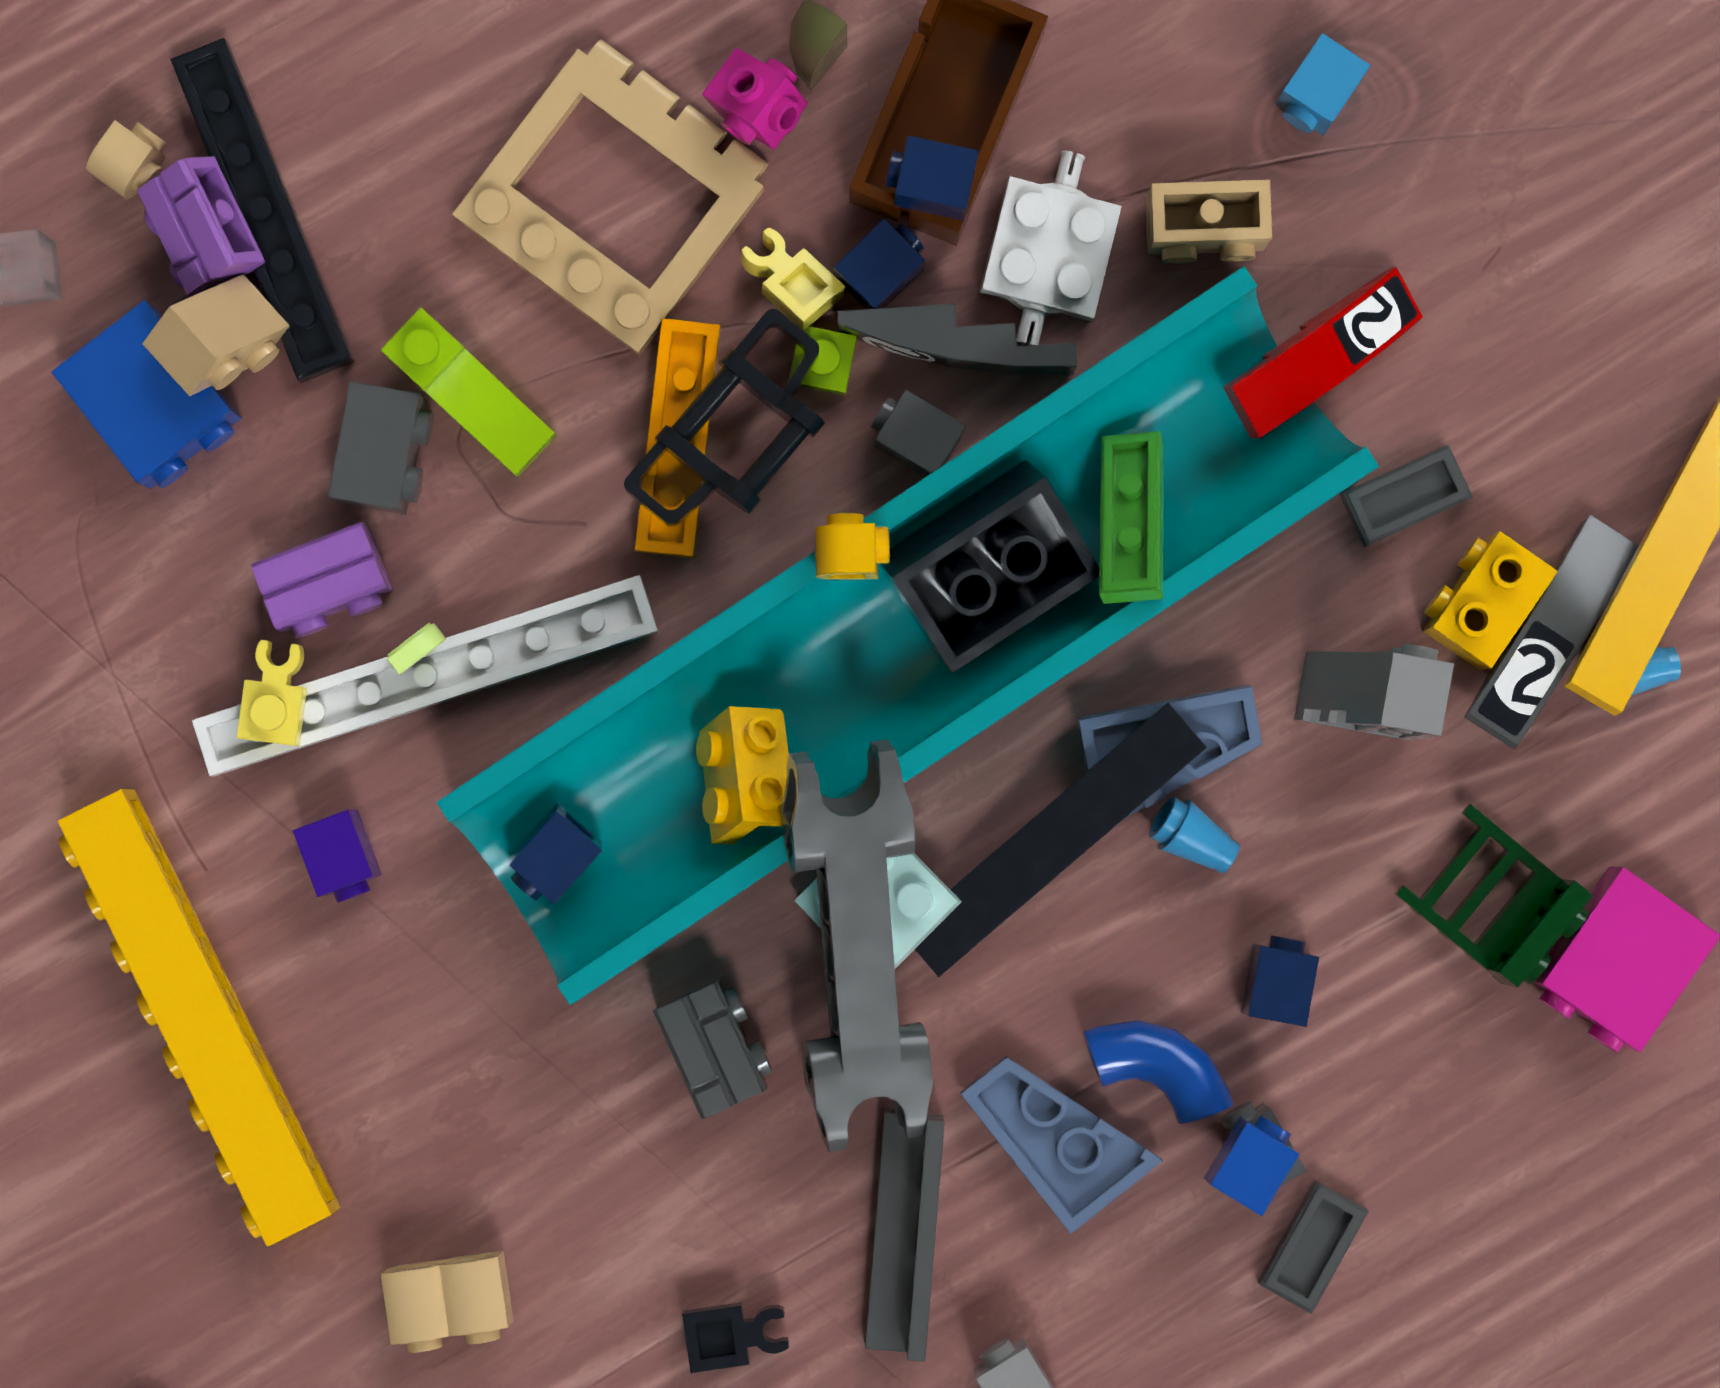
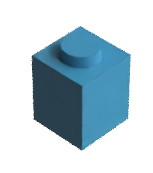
M1322 33L1283 90L1276 105L1285 110L1282 114L1283 117L1295 128L1309 134L1315 130L1324 136L1371 65Z

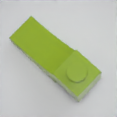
M420 307L381 349L395 365L517 478L557 437L554 431L507 389L423 308Z

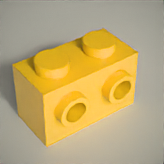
M1501 531L1488 536L1485 541L1480 537H1476L1457 564L1464 569L1462 575L1452 589L1444 584L1424 611L1431 619L1423 632L1479 671L1493 667L1558 573L1552 566Z

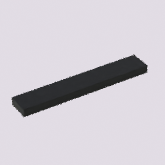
M225 38L171 58L170 60L208 156L215 157L265 260V263L256 268L254 272L265 299L290 325L282 335L281 340L297 380L303 383L355 362L229 43Z
M1167 702L954 885L950 890L962 902L915 948L916 952L935 974L940 977L1203 752L1207 746L1170 703Z

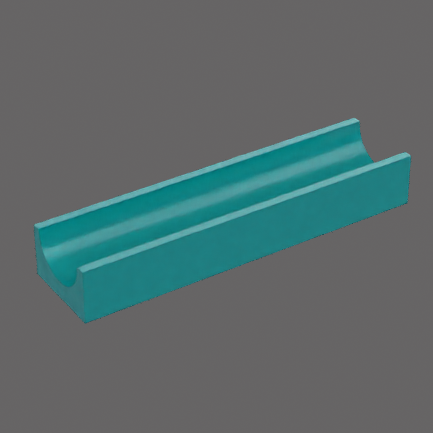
M1245 266L864 518V523H875L876 527H889L890 548H892L1026 460L1046 477L1100 567L1101 436L1160 431L1164 440L1163 599L1103 604L1099 594V576L952 673L934 652L879 564V579L816 578V557L814 551L436 802L449 823L455 825L480 853L522 913L544 950L556 975L557 987L569 1005L582 999L788 861L784 845L783 827L758 826L734 845L711 843L710 825L705 821L702 811L703 797L706 790L703 766L698 763L696 756V744L699 731L729 706L780 709L784 713L788 753L807 751L808 757L814 762L815 771L818 773L820 793L828 798L846 797L862 786L867 777V752L872 741L888 739L896 750L903 783H906L1379 467L1366 446L1360 447L1346 438L1330 422L1315 402L1261 438H1250L1223 386L1262 362L1261 356L1277 347V344L1268 329L1259 307L1256 293L1258 285ZM556 804H559L602 841V852L560 899L553 904L544 895L535 901L511 880L510 877L515 870L509 866V857Z

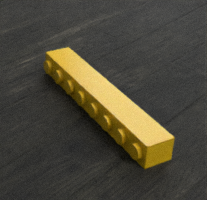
M120 789L58 820L57 822L63 832V835L58 837L61 851L73 868L80 866L89 885V888L84 890L86 901L92 913L99 921L106 919L115 940L110 942L112 954L124 973L132 972L141 990V993L136 995L138 1007L150 1026L158 1025L167 1043V1046L162 1048L165 1062L176 1079L184 1078L193 1096V1099L188 1101L191 1115L201 1131H210L219 1149V1152L214 1154V1158L220 1174L227 1184L232 1185L236 1183L245 1202V1205L240 1207L241 1215L249 1232L254 1238L262 1236L266 1246L269 1247L335 1213L341 1208L136 791L134 789Z

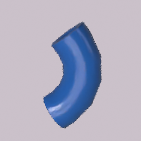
M1135 1020L1101 1025L1083 1031L1091 1060L1102 1087L1119 1081L1133 1079L1151 1083L1166 1095L1179 1124L1209 1117L1228 1109L1234 1104L1226 1083L1208 1053L1175 1029Z

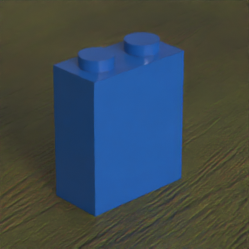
M143 300L51 371V373L138 484L151 489L155 485L164 488L178 480L188 470L185 462L203 448L206 452H211L227 442L235 433L231 426L242 419V417L222 391L216 390L213 386L189 397L142 343L160 320L162 314L150 303Z

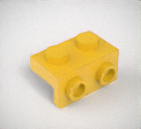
M729 706L699 731L696 744V756L698 763L703 766L706 790L702 803L703 816L710 825L711 843L734 845L758 826L783 827L781 805L785 793L789 757L784 713L780 709Z

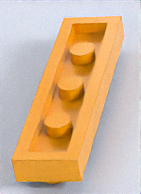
M662 318L646 454L657 443L654 438L665 425L672 427L716 375L721 333L720 325ZM710 418L690 441L705 456L707 453ZM666 451L643 478L642 490L667 510H674L703 485V481ZM640 504L635 551L694 558L700 505L682 522L671 527L665 525Z

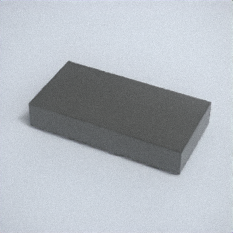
M1449 445L1340 494L1364 547L1473 498Z
M1314 1180L1258 1283L1312 1314L1369 1211Z

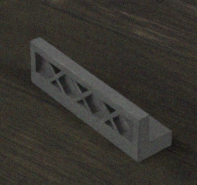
M884 1110L865 1349L907 1352L908 1361L925 1362L945 1121L943 1115L927 1114L924 1136L907 1139L904 1128L899 1125L898 1116L895 1114V1111Z

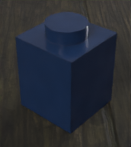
M908 135L904 153L897 151L892 153L886 180L887 187L896 188L894 206L964 221L979 151Z
M883 218L834 266V276L845 285V289L865 309L886 308L924 271L925 259L920 253L925 248L905 225L900 223L894 229Z
M556 804L510 855L509 866L515 870L510 878L525 894L535 901L544 895L555 904L602 852V841L564 808Z
M1271 935L1269 946L1253 944L1241 1013L1250 1017L1307 1027L1319 957L1304 953L1306 942Z

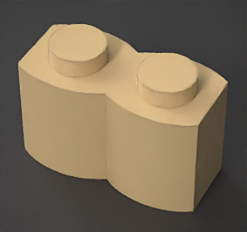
M504 1251L389 1267L381 1273L390 1344H406L408 1353L425 1352L441 1348L443 1346L442 1338L449 1336L465 1335L466 1344H481L495 1341L501 1338L500 1330L508 1328L514 1321Z

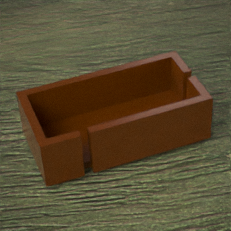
M927 0L919 18L918 32L914 31L849 187V203L898 222L902 212L909 214L908 227L957 246L1044 36L1048 15L1011 0ZM908 135L979 151L964 221L894 206L896 188L887 187L886 180L893 151L904 153Z

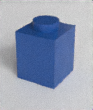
M1261 1115L1255 1125L1240 1117L1205 1174L1204 1179L1214 1188L1263 1216L1299 1153L1286 1145L1291 1134Z

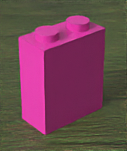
M1609 866L1591 892L1594 896L1584 907L1589 911L1587 919L1568 939L1561 935L1548 954L1552 958L1551 962L1533 983L1544 990L1539 1000L1567 1019L1575 1012L1591 1023L1592 1026L1587 1034L1615 1053H1618L1622 1046L1641 1053L1719 940L1720 934L1626 868Z

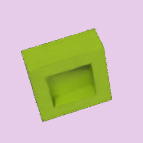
M809 326L804 332L818 343L819 356L800 387L846 396L857 336ZM798 344L795 346L789 380L805 357L804 350Z

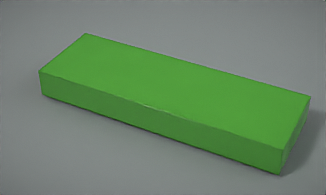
M1160 431L1101 436L1100 597L1103 604L1163 599L1164 440Z

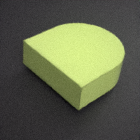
M429 622L388 653L387 660L400 676L444 642L446 638L435 623L431 624Z

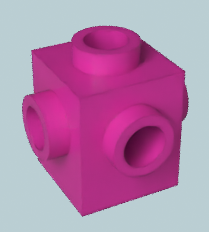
M737 47L702 93L724 119L721 125L731 135L747 145H750L753 139H756L773 150L776 149L784 136L795 128L801 113L808 105V102L793 85L798 78L789 68L769 57L766 63H763Z

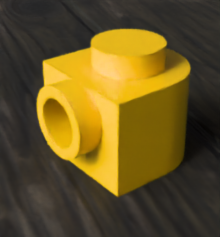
M838 513L827 515V525L815 527L816 578L828 580L879 579L878 564H886L890 561L889 527H876L875 523H864L863 514Z

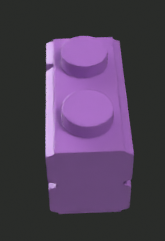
M214 156L178 160L162 171L160 176L154 177L137 189L145 207V222L148 228L155 235L159 236L170 259V274L174 281L184 288L187 296H194L242 274L248 275L265 263L261 251Z
M363 522L356 523L251 564L273 626L276 630L284 633L292 630L295 638L304 637L328 627L325 617L347 609L350 617L373 611L383 605L380 596L393 591L369 526Z

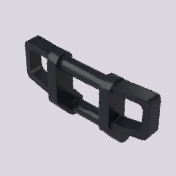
M777 309L766 311L735 350L729 349L718 362L722 368L672 427L665 425L654 438L657 443L626 477L624 481L626 492L665 525L671 527L682 522L713 492H717L726 500L747 514H750L761 501L757 495L808 435L815 437L825 425V422L818 414L793 397L818 359V343ZM770 328L781 330L805 352V357L784 390L745 359ZM739 383L788 422L740 480L722 470L690 443ZM666 451L705 482L674 510L664 508L639 486L641 480Z

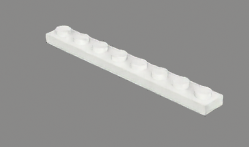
M638 575L447 637L444 642L400 676L388 662V657L299 685L298 687L307 688L300 746L238 739L237 731L241 704L194 719L192 723L209 776H217L649 636L659 631L641 576Z

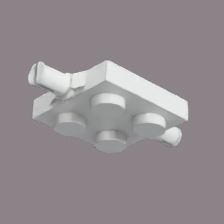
M1061 151L1054 183L1037 184L1011 176L1006 181L979 292L1007 299L1023 310L1016 337V343L1021 346L1027 342L1031 325L1027 346L1039 345L1045 316L1064 314L1087 321H1092L1095 317L1122 206L1090 198L1081 190H1077L1085 156L1076 153L1072 159V151ZM1071 159H1072V164H1071L1070 172H1069V174H1068L1069 167H1070V163H1071Z

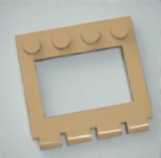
M601 39L594 45L588 55L580 49L575 51L452 215L457 221L640 356L661 329L662 318L668 319L762 195L764 186L758 182V179L764 173L769 163L737 139H734L721 155L716 149L727 134L725 130L691 105H687L676 120L671 118L670 115L677 107L681 98L644 70L628 86L624 81L632 71L634 63ZM584 96L720 196L650 289L514 189Z

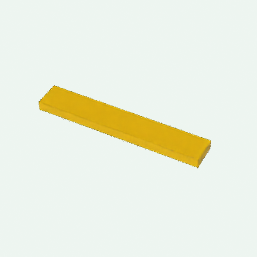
M1720 395L1564 685L1567 689L1614 716L1623 712L1720 528Z

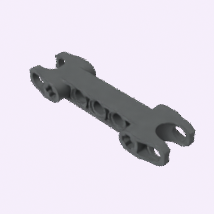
M888 739L870 742L867 752V777L858 790L843 798H828L820 793L818 773L815 771L814 762L809 759L807 751L789 754L787 762V778L781 805V815L788 864L793 873L814 869L817 872L830 1037L804 1041L802 1057L805 1085L812 1098L821 1137L829 1152L846 1149L848 1144L849 1117L860 1103L873 1097H888L894 1100L895 1114L898 1116L899 1125L904 1128L907 1139L924 1136L927 1125L928 1105L933 1089L931 1055L925 1028L921 1022L899 1025L886 858L913 854L915 851L913 807L905 790L896 750Z

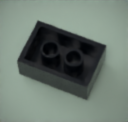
M1026 460L890 548L889 563L879 564L934 652L952 673L1100 576V567L1048 480Z

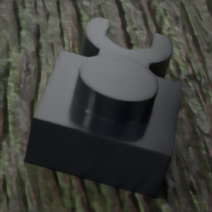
M742 1302L684 1310L682 1317L690 1373L749 1365L748 1347L757 1346L762 1351L771 1354L787 1350L789 1348L788 1337L772 1339L763 1330V1326L768 1320L784 1318V1307L768 1305L760 1309L754 1318L744 1319Z

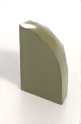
M803 0L791 22L789 46L796 73L811 91L847 48V23L815 1Z

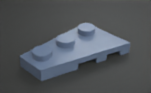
M1246 684L1077 717L1086 771L1169 702L1204 742L1207 748L1128 816L1144 807L1146 809L1165 799L1167 794L1196 778H1203L1262 745L1251 685Z
M1007 1056L960 1092L1070 1234L1163 1161L1162 1158Z

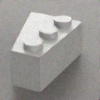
M1402 644V648L1392 647L1391 651L1382 652L1307 651L1294 720L1407 741L1441 736L1454 663L1437 660L1439 652L1437 649L1411 644Z

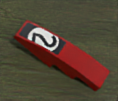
M1391 267L1299 326L1300 332L1261 356L1262 362L1223 386V389L1250 438H1261L1354 374L1421 320L1423 316L1398 268Z

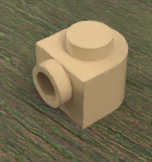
M114 120L92 151L86 170L127 200L138 194L137 189L154 177L161 175L160 173L163 169L160 167V164L166 157L161 153V150L167 143L139 122L135 124L132 130H129Z

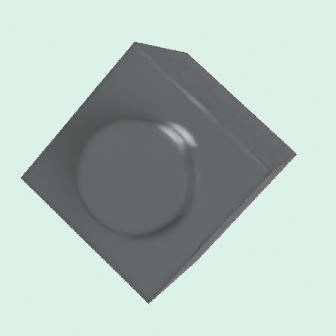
M905 389L898 402L888 397L871 427L879 432L875 439V447L927 477L946 464L962 438L966 425Z

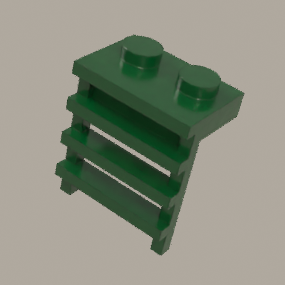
M1468 804L1462 811V814L1474 823L1477 829L1420 898L1404 885L1397 890L1395 895L1411 907V910L1417 915L1423 917L1434 926L1446 939L1451 940L1463 950L1469 958L1476 961L1492 974V977L1498 982L1517 988L1523 981L1530 985L1545 971L1552 958L1547 952L1562 935L1565 939H1568L1585 922L1589 911L1584 907L1594 895L1577 881L1558 877L1473 805ZM1491 837L1505 850L1450 917L1445 920L1431 907L1487 839ZM1516 860L1520 861L1532 872L1473 943L1459 929Z

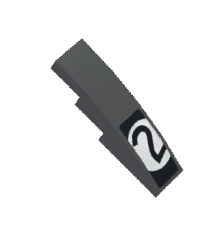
M955 304L837 311L838 332L855 335L860 341L895 354L952 368L1011 375L1074 374L1077 367L1076 343L1017 346L1015 323L956 327Z
M1589 515L1580 524L1555 568L1558 573L1490 669L1464 718L1512 749H1515L1583 645L1624 575L1638 545L1592 515Z

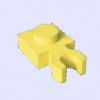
M771 228L763 231L762 238L763 245L772 252L770 255L765 257L758 256L748 246L741 250V264L744 269L753 276L768 278L762 283L761 294L803 331L844 296L845 285L814 256L803 248L792 258L785 252L786 246L783 237Z
M260 640L256 648L255 658L257 665L263 671L262 682L244 680L237 738L300 746L307 688L291 686V678L303 665L304 649L301 645L291 644L288 661L281 666H276L271 660L272 642Z

